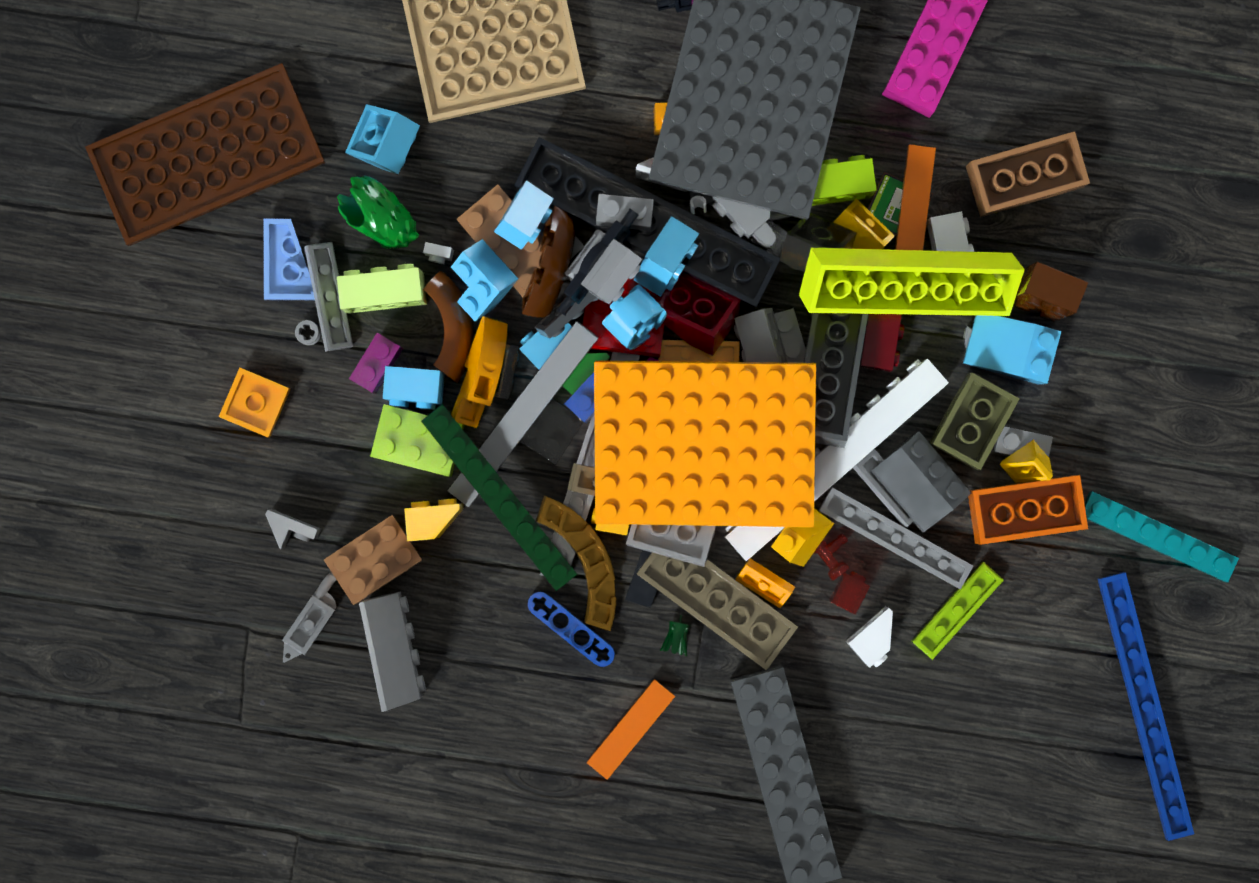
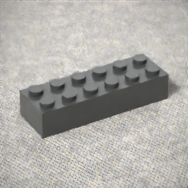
M812 313L804 363H816L815 443L845 448L848 440L868 314Z

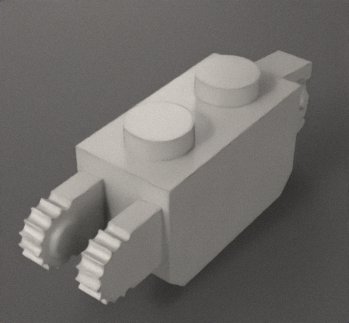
M712 197V200L715 202L712 205L720 216L724 217L726 215L733 222L730 226L739 237L744 235L749 239L753 236L758 243H761L763 248L773 246L774 242H776V235L767 224L770 219V210Z

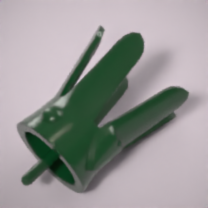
M680 615L679 623L669 621V630L660 651H668L672 644L671 652L673 654L678 652L680 655L684 653L687 656V633L690 625L681 623L682 615Z

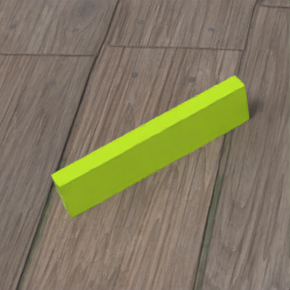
M981 562L966 579L962 588L956 590L911 642L933 660L1003 582V579L985 562Z

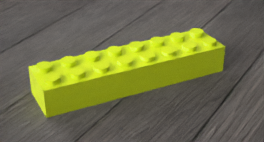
M811 248L799 296L809 313L1010 316L1025 269L1013 253Z

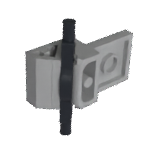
M629 208L621 222L616 220L606 234L601 230L594 232L565 272L566 278L571 282L564 291L566 297L556 309L557 311L566 316L574 303L580 304L588 292L607 304H610L611 301L616 302L624 292L622 286L628 278L633 279L641 268L639 263L642 259L623 245L631 234L630 226L639 216L636 212Z

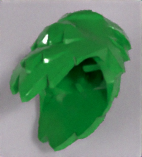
M362 176L361 178L351 177L352 188H350V196L342 194L337 196L340 204L338 210L348 225L377 241L383 248L396 249L408 247L411 242L419 237V234L416 232V221L412 219L409 211L399 202L393 192H390L377 180L369 176Z

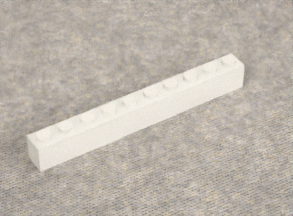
M919 359L914 361L906 369L909 373L902 380L896 377L886 386L889 391L885 395L880 397L877 394L866 404L869 408L862 415L857 412L851 417L845 448L827 445L821 451L818 447L815 449L814 501L949 383L928 359L922 362ZM727 526L725 530L728 533L724 537L742 558L747 561L784 527Z

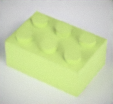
M414 264L398 265V270H387V267H375L370 269L371 273L364 274L360 273V270L344 271V276H337L340 309L350 314L427 305L426 292L423 290L425 287L424 273L418 267H414Z

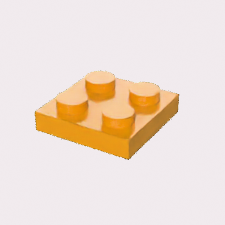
M239 367L219 417L270 438L291 388Z

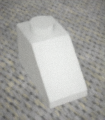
M886 606L846 640L847 644L869 668L872 665L878 667L888 658L886 653L890 651L893 612Z

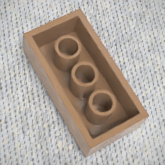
M1075 131L973 160L966 165L980 217L1081 189L1090 184Z
M497 184L458 217L457 221L475 243L483 239L517 276L518 280L513 287L523 298L535 267L540 268L539 260L542 254L540 247L543 237L539 233L533 244L527 242L521 250L494 232L512 202Z

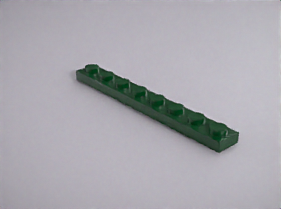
M443 404L421 421L552 587L557 591L577 575L575 570Z

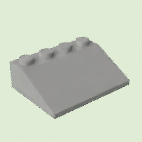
M400 591L368 598L359 602L381 712L419 700L423 696L422 692L426 691L423 675L418 676L417 665H420L418 650H413L411 639H414L415 635L412 623H407L405 613L409 612L406 596L402 597Z

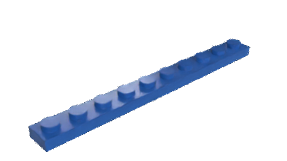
M1126 572L1098 578L1165 839L1170 841L1193 835L1194 830Z

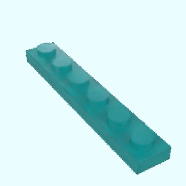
M1093 491L1089 492L1084 503L1088 520L1221 581L1229 582L1239 560L1238 557Z

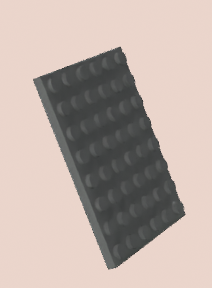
M693 0L649 181L808 220L861 7L834 0Z

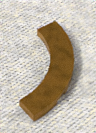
M544 496L536 522L553 529L570 544L580 559L585 572L588 603L584 623L611 631L615 615L616 597L615 576L608 553L599 536L581 516L559 501Z

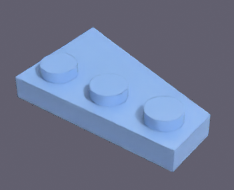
M264 219V300H315L310 274L291 219Z

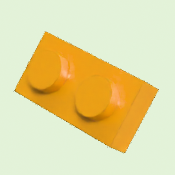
M751 558L748 559L735 579L778 608L783 606L795 586Z

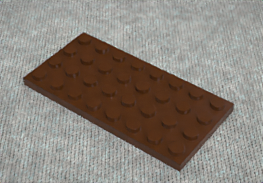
M283 63L85 146L127 246L136 244L326 163Z

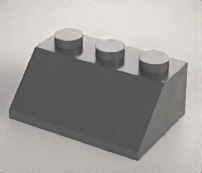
M920 431L907 438L871 470L900 507L911 517L922 533L953 511L971 494Z

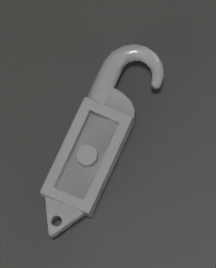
M332 572L320 583L282 639L284 642V663L301 654H306L335 611L336 602L328 593L336 581ZM289 653L291 656L286 658L285 655Z

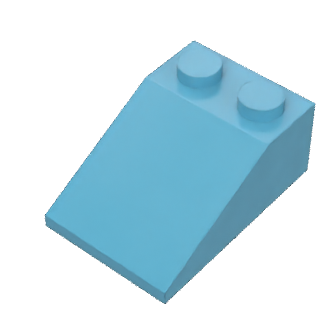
M975 316L963 364L1035 384L1048 383L1061 331L1001 316Z

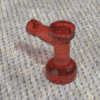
M843 533L839 534L838 538L828 544L823 540L814 552L829 567L828 576L832 581L849 569L845 562L838 563L832 555L842 544L844 545L848 542Z

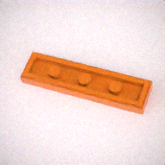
M908 145L895 250H923L936 148Z
M654 679L586 763L608 780L675 698V695Z

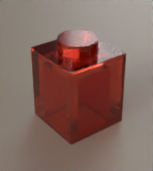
M854 571L850 575L843 573L829 601L856 615L870 586L864 583L865 577Z

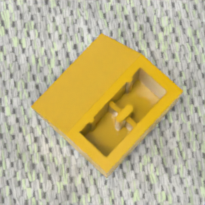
M457 499L438 500V506H430V501L411 502V508L404 509L407 541L440 538L464 509L463 503L457 504Z

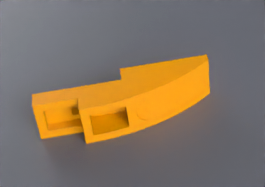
M482 316L464 364L468 370L451 416L457 423L477 428L485 405L491 406L504 360L508 326L505 322Z

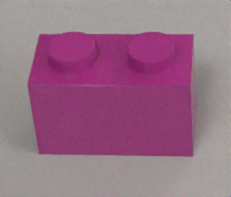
M376 333L349 379L376 394L384 382L385 366L393 367L404 348Z

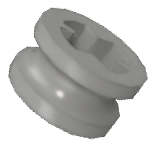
M305 320L296 326L295 336L304 345H314L321 337V330L314 322ZM306 326H310V329L315 331L314 336L310 335L311 339L306 340V337L301 335L302 329L306 330Z

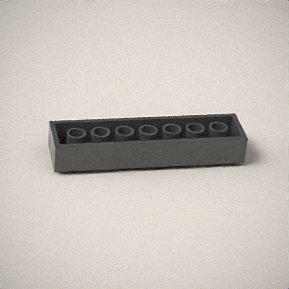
M778 665L767 670L764 669L730 679L786 883H826L842 878L783 666Z

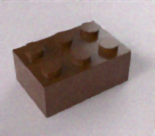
M1039 262L1024 268L1025 270L1014 301L1016 308L1027 312L1033 309L1040 312L1039 316L1052 322H1055V319L1060 320L1077 313L1089 282Z

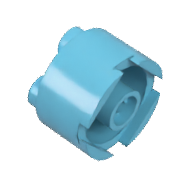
M638 284L625 298L620 296L616 302H612L610 308L613 311L605 317L602 324L623 346L633 350L651 337L648 333L653 327L657 330L661 326L667 312Z

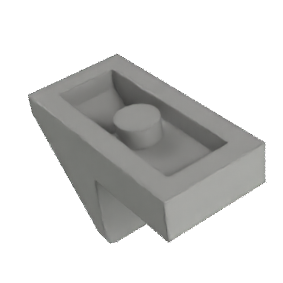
M267 509L265 514L280 549H285L292 531L295 532L294 537L309 542L310 538L318 539L321 528L273 509Z

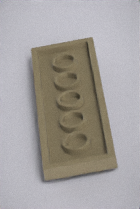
M651 553L636 573L765 670L769 668L798 628V626L709 560L706 561L705 567Z

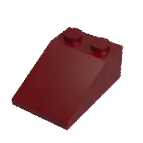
M683 272L671 291L666 289L661 297L653 292L650 293L667 312L663 324L686 343L711 356L715 354L735 325L734 318L739 317L741 299Z

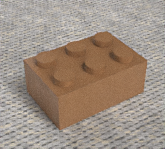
M393 515L324 559V562L353 605L364 600L422 561L411 542L407 541V536Z

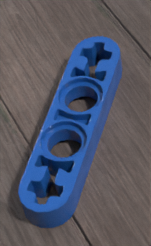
M538 591L530 596L528 608L544 624L595 665L605 667L612 663L615 652L606 640L549 594ZM535 597L537 599L544 597L546 599L545 605L549 609H551L552 604L557 607L551 613L548 620L543 617L547 614L544 609L540 608L538 611L534 609L535 602L533 599ZM558 613L566 614L569 619L568 625L564 628H558L553 623V618ZM578 630H585L590 636L588 643L585 645H579L574 640V634ZM594 638L599 641L595 644L599 649L608 648L607 655L610 657L608 660L604 658L601 661L597 660L598 653L593 649L591 653L585 651L592 645Z

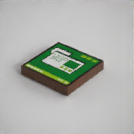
M884 172L868 210L897 237L904 180ZM930 192L929 202H930V200H931V198H932V196H933V193H931V192Z

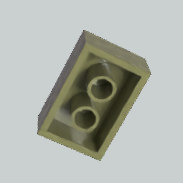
M969 373L965 376L929 443L932 447L974 470H981L1020 398L974 373Z

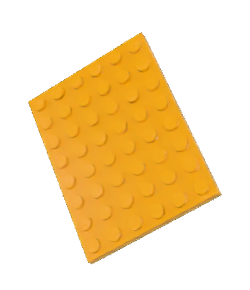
M595 361V524L814 527L816 363Z

